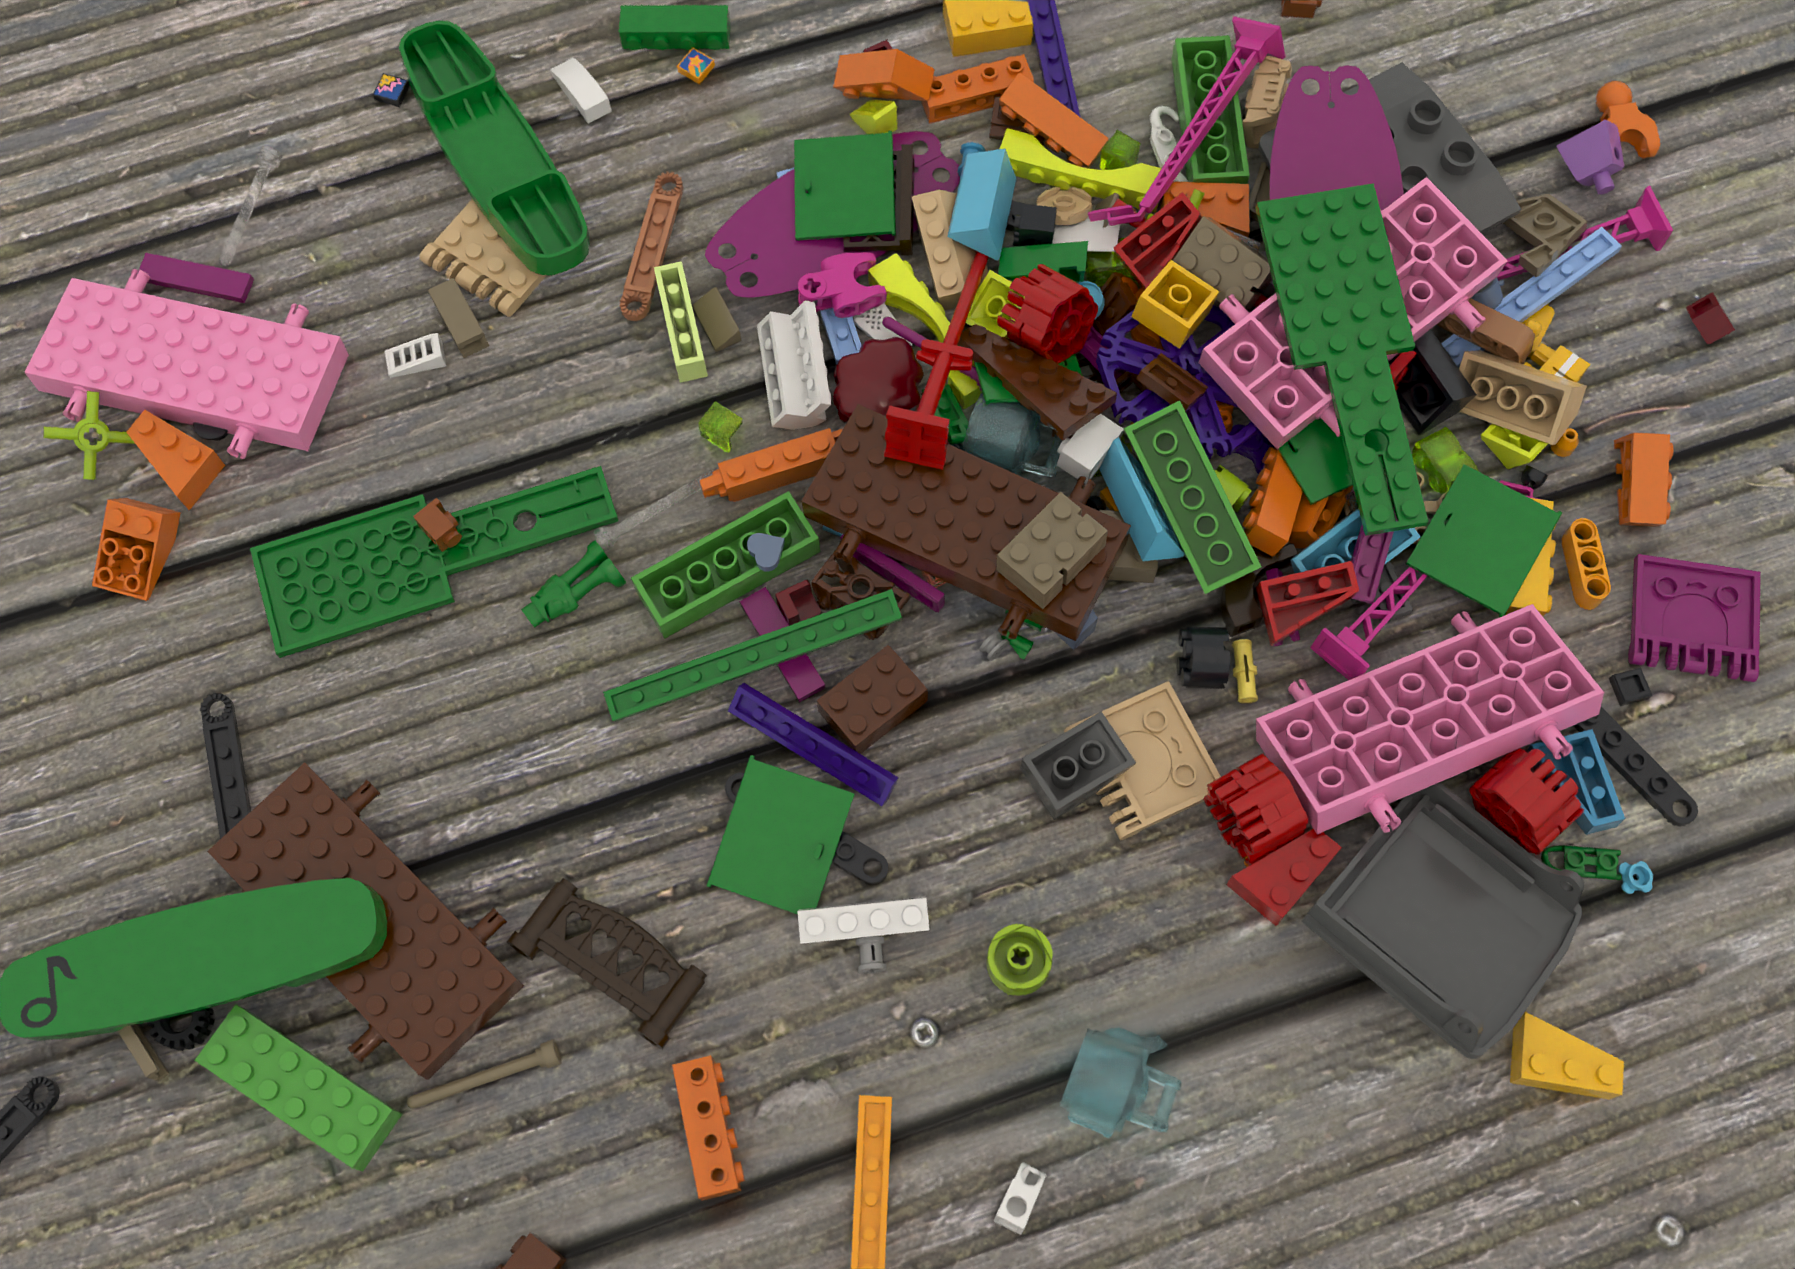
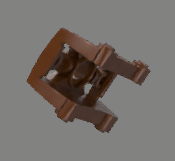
M832 554L812 580V588L818 599L817 603L823 610H834L890 589L894 592L900 611L911 598L908 592L905 593L902 589L895 587L893 582H887L861 565L854 557H852L850 563L844 562V556L842 560H839ZM824 575L830 578L837 576L840 578L839 583L843 586L832 587L821 580ZM861 582L870 589L866 594L858 595L853 592L852 587L855 583ZM889 625L866 632L863 635L869 640L879 638Z

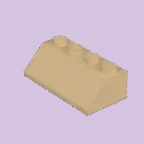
M935 190L912 196V204L936 298L945 311L956 308L976 250L947 237L957 193ZM987 265L985 267L979 287L988 274Z
M1481 350L1464 351L1459 370L1477 394L1460 411L1461 413L1551 445H1556L1577 416L1587 388L1586 385Z

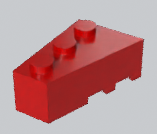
M1182 192L1113 247L1117 258L1144 291L1168 262L1175 258L1202 219L1201 213Z
M1352 561L1259 582L1256 589L1270 645H1275L1353 598L1360 591Z
M1312 829L1234 874L1226 885L1277 926L1342 847L1324 832L1317 834Z

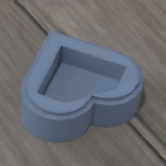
M755 533L749 537L747 548L749 554L755 557L757 567L760 570L769 572L778 566L785 540L781 537L763 533Z

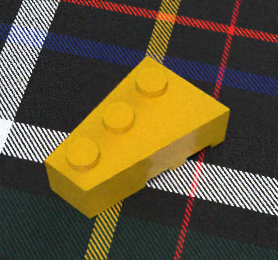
M943 0V17L953 57L1032 45L1033 21L1028 2L1014 0Z
M1524 1012L1513 1028L1510 1083L1608 1100L1623 1095V1060Z

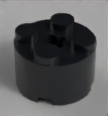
M1225 627L1180 628L1179 646L1183 647L1182 657L1177 658L1176 668L1177 675H1181L1182 686L1202 689L1225 688L1223 683L1227 684L1230 670V651L1226 650L1223 641H1229L1228 631Z

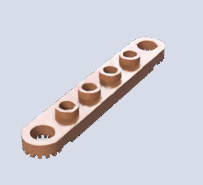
M674 172L661 173V176H657L625 281L623 295L620 299L622 315L630 321H639L645 318L651 306L657 285L654 267L662 266L683 194L681 177L677 173L674 174ZM669 182L676 184V188L672 189L671 192L670 190L668 192L663 190L662 186ZM633 301L642 303L639 308L640 310L637 309L636 312L635 310L633 312L632 310L629 311L627 306Z

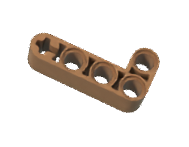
M1471 298L1468 300L1470 304L1486 318L1483 324L1476 328L1475 331L1470 332L1469 328L1455 314H1449L1436 324L1496 356L1523 364L1531 353L1535 339L1534 332L1525 324Z

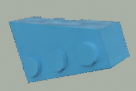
M1593 729L1564 736L1568 743L1573 746V749L1566 757H1563L1559 752L1561 759H1555L1543 742L1529 746L1526 752L1538 749L1546 754L1534 766L1535 769L1546 759H1550L1555 765V769L1543 779L1544 781L1557 770L1567 774V777L1553 790L1554 792L1570 778L1577 784L1579 789L1575 797L1580 801L1584 813L1575 821L1586 835L1616 828L1625 820Z

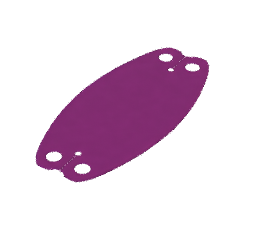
M1302 66L1294 74L1288 85L1275 129L1270 164V200L1374 183L1380 209L1384 210L1404 195L1399 160L1391 130L1370 81L1356 66H1339L1335 71H1323L1318 66ZM1348 78L1354 79L1359 86L1357 93L1354 95L1343 93L1341 90L1343 80ZM1306 79L1316 80L1320 87L1318 93L1315 95L1305 94L1301 88L1303 81ZM1333 102L1335 107L1329 108L1328 103Z
M912 131L892 134L893 151L901 150L902 144H912L914 141H923L928 146V151L925 154H914L915 167L918 168V172L914 174V196L935 190L953 192L960 182L957 172L959 164L943 155L941 143L933 133ZM893 160V167L896 166L897 160ZM794 168L759 191L736 211L713 236L705 251V257L714 268L721 269L727 276L725 284L734 296L753 298L797 290L800 278L808 273L822 271L820 264L827 257L842 253L868 252L873 253L875 258L887 251L845 252L844 237L796 241ZM937 168H944L949 172L950 177L946 182H937L933 178L932 173ZM915 215L913 220V232H915L918 229ZM882 234L878 238L882 241H894L895 236H892V234ZM867 236L851 237V242H862ZM722 244H732L736 248L735 256L730 259L721 257L718 249ZM752 254L758 255L757 259H750ZM743 273H754L758 278L757 284L751 288L744 287L740 283V277Z

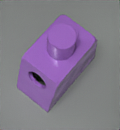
M1604 120L1557 145L1558 151L1578 183L1585 186L1594 184L1598 194L1608 193L1615 188L1611 175L1624 168L1617 125Z

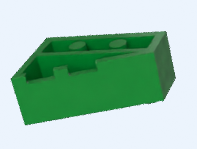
M1088 241L1002 248L998 275L1013 282L1016 278L1020 279V276L1028 278L1029 273L1034 268L1037 269L1038 264H1044L1075 282L1084 281Z

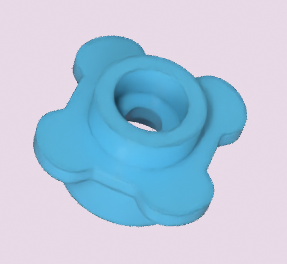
M1639 861L1632 865L1624 862L1619 865L1618 871L1622 875L1623 880L1622 890L1625 893L1632 894L1638 890L1646 893L1652 889L1653 874L1644 861ZM1633 875H1636L1637 880L1633 879Z

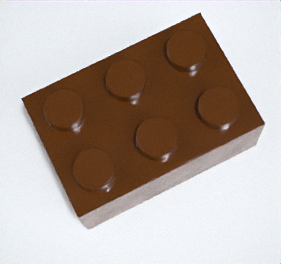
M888 644L816 701L818 712L848 747L861 754L928 701V689Z

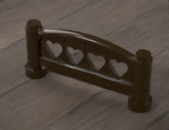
M562 878L560 882L555 883L521 930L513 932L507 943L531 961H533L540 950L631 1011L643 1020L636 1032L648 1042L663 1050L670 1040L668 1034L704 985V979L707 975L694 965H691L688 969L682 968L671 953L648 931L610 908L578 898L575 895V892L578 890L577 887ZM578 913L581 916V920L591 922V929L588 932L566 940L567 918L570 914ZM602 930L606 932L607 938L612 937L617 940V946L614 949L591 958L593 935L596 931ZM630 948L633 955H640L643 958L641 966L617 976L618 956L621 949ZM654 965L658 968L659 973L664 972L669 975V981L665 985L643 993L646 967Z

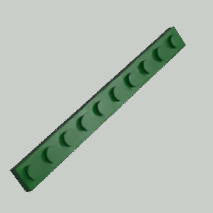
M890 589L603 693L612 721L617 722L903 620L894 592Z

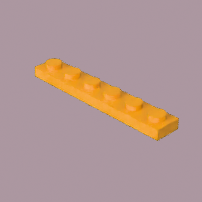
M859 1095L851 1269H885L892 1097Z

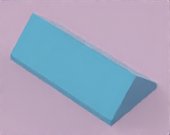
M1006 149L967 154L947 237L998 261L1001 255L1016 183V176Z
M1119 437L1113 440L1100 466V472L1123 521L1131 525L1129 533L1142 561L1183 557L1186 554L1141 462Z
M1359 509L1355 510L1293 557L1291 564L1294 574L1351 561L1362 525ZM1415 528L1394 531L1385 564L1420 538Z

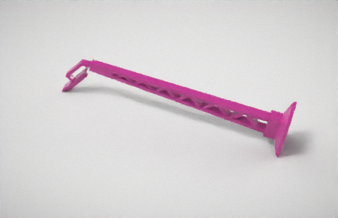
M1233 16L1232 22L1236 38L1235 52L1139 204V212L1134 214L1132 205L1088 212L1090 222L1107 219L1110 226L1141 221L1146 213L1153 211L1258 62L1262 63L1266 56L1279 59L1286 57L1281 26ZM1241 59L1247 60L1244 65L1241 64Z
M1649 185L1645 188L1633 209L1628 210L1621 217L1586 229L1574 242H1581L1600 227H1603L1606 231L1612 229L1610 235L1619 243L1632 239L1634 242L1648 238L1654 249L1660 251L1673 232V229ZM1626 224L1629 232L1616 235L1619 226ZM1569 246L1560 256H1562L1564 253H1566L1573 247ZM1521 254L1507 258L1508 261L1502 269L1504 271L1500 272L1497 276L1498 281L1528 272L1520 265L1518 267L1514 266V264L1519 263Z
M1502 480L1499 481L1519 493L1527 494L1528 498H1534V490L1531 487ZM1409 567L1349 628L1345 627L1337 636L1324 628L1310 648L1346 679L1351 680L1363 675L1370 666L1362 658L1370 647L1368 644L1426 579L1427 575L1422 574L1416 580L1415 572L1419 571ZM1408 577L1409 586H1399ZM1394 594H1405L1395 605ZM1386 599L1387 610H1375ZM1370 618L1383 619L1373 631ZM1361 623L1363 624L1365 641L1353 632Z

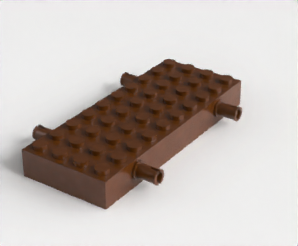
M857 404L801 501L806 518L844 535L833 552L834 556L839 560H842L844 556V562L850 563L860 543H863L1008 610L1002 625L998 629L1005 637L1009 631L1010 635L1008 638L1016 639L1025 619H1028L1076 641L1128 541L1131 525L1086 505L1096 484L1089 479L1085 486L1086 477L1080 476L1068 498L1082 509V517L1087 513L1108 530L1106 546L1066 586L1062 584V590L1042 609L997 571V555L1059 493L947 444L946 462L943 470L884 457L886 449L885 431L888 419L880 413Z
M303 763L207 852L243 889L242 892L315 880L352 878L372 887L381 896L387 918V937L382 948L373 958L341 972L329 975L326 978L369 1022L368 1026L370 1028L347 1048L350 1053H354L353 1056L358 1061L363 1063L382 1042H388L419 1076L429 1080L524 987L486 947L488 945L486 941L507 921L492 908L473 928H467L359 818L361 816L360 812L381 793L366 779L347 799L344 797L341 799L306 763Z

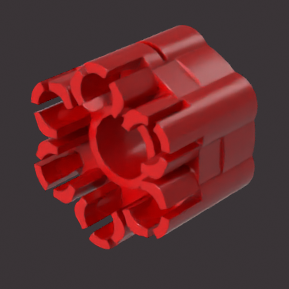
M1038 264L1037 269L1034 268L1029 273L1028 278L1020 276V279L1016 278L1013 280L1009 288L1023 295L1024 298L1012 291L1008 292V301L1015 305L1007 303L1001 312L1016 321L1008 320L1001 315H998L997 318L998 326L1007 331L1009 340L1032 350L1046 359L1053 360L1057 364L1078 353L1084 347L1093 321L1098 313V305L1090 295L1089 289L1044 264Z
M1519 748L1503 756L1469 788V792L1472 796L1475 810L1526 851L1539 855L1584 813V809L1581 808L1580 801L1575 797L1578 794L1577 790L1579 788L1572 778L1554 792L1553 790L1567 777V774L1557 770L1543 783L1542 780L1555 769L1553 762L1550 759H1546L1532 772L1531 769L1546 754L1538 749L1526 752Z
M1259 754L1207 784L1208 794L1204 796L1205 804L1209 807L1220 803L1212 808L1210 812L1216 820H1220L1217 822V826L1221 832L1236 823L1235 826L1221 833L1228 845L1233 849L1236 848L1242 859L1248 857L1245 859L1247 865H1252L1304 834V830L1309 822L1308 816L1288 777L1269 761L1264 754Z

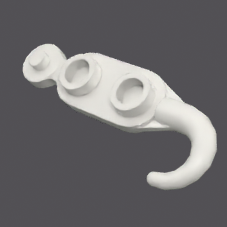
M1166 106L1156 107L1150 114V143L1160 168L1164 166L1177 145L1172 132L1162 124L1160 116L1162 114L1169 115L1175 122H1179V116L1173 109ZM1181 172L1177 175V177L1174 180L1178 182H1188L1186 177L1183 176Z

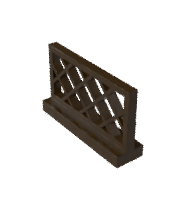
M902 144L901 150L893 151V160H897L894 167V176L896 175V179L894 178V186L896 187L894 190L896 198V236L894 241H882L878 238L879 235H868L862 242H851V237H844L845 252L901 250V256L913 255L914 210L912 196H914L915 174L913 144Z

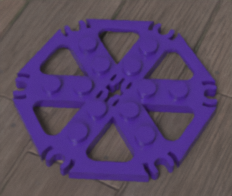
M1213 305L1210 313L1204 320L1219 325L1221 331L1198 349L1193 335L1188 338L1180 349L1159 336L1164 350L1125 338L1128 332L1140 324V322L1131 317L1133 311L1105 331L1100 345L1106 346L1109 349L1099 348L1096 363L1104 386L1117 392L1116 403L1111 406L1114 418L1122 413L1118 421L1119 424L1124 423L1126 420L1135 423L1170 405L1159 395L1148 389L1144 390L1132 401H1125L1120 395L1114 377V371L1118 369L1139 375L1140 371L1162 353L1208 386L1205 394L1186 412L1208 459H1211L1213 455L1212 448L1219 451L1221 458L1225 457L1228 451L1230 456L1260 431L1251 421L1235 435H1229L1226 432L1215 400L1235 407L1238 406L1199 364L1203 349L1235 325L1219 307Z

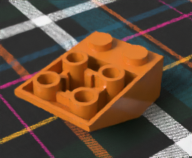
M129 498L107 499L92 586L148 601L175 543L181 512Z

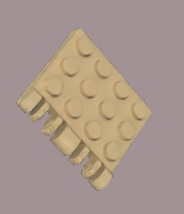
M473 199L434 242L426 245L419 256L420 261L437 272L442 271L454 259L447 268L446 277L448 279L454 278L457 285L472 294L475 293L481 300L486 299L498 287L491 296L489 305L495 309L498 308V311L507 317L512 316L547 276L530 271L493 228Z
M1169 681L1102 711L1136 761L1134 766L1096 793V795L1103 794L1119 785V790L1108 794L1100 800L1103 807L1111 806L1124 797L1126 798L1129 806L1114 812L1109 817L1112 824H1117L1135 815L1134 818L1114 828L1120 840L1136 835L1154 824L1204 802V796L1208 794L1207 784L1221 776ZM1092 716L1068 726L1064 730V733L1079 725L1080 723L1086 721L1087 719L1091 718Z

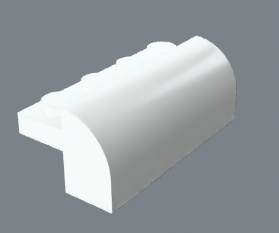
M804 301L791 315L771 311L757 325L772 427L791 430L814 427L826 420L825 410L831 406V393L828 387L827 367L824 362L823 342L820 337L819 317L816 313L815 302Z

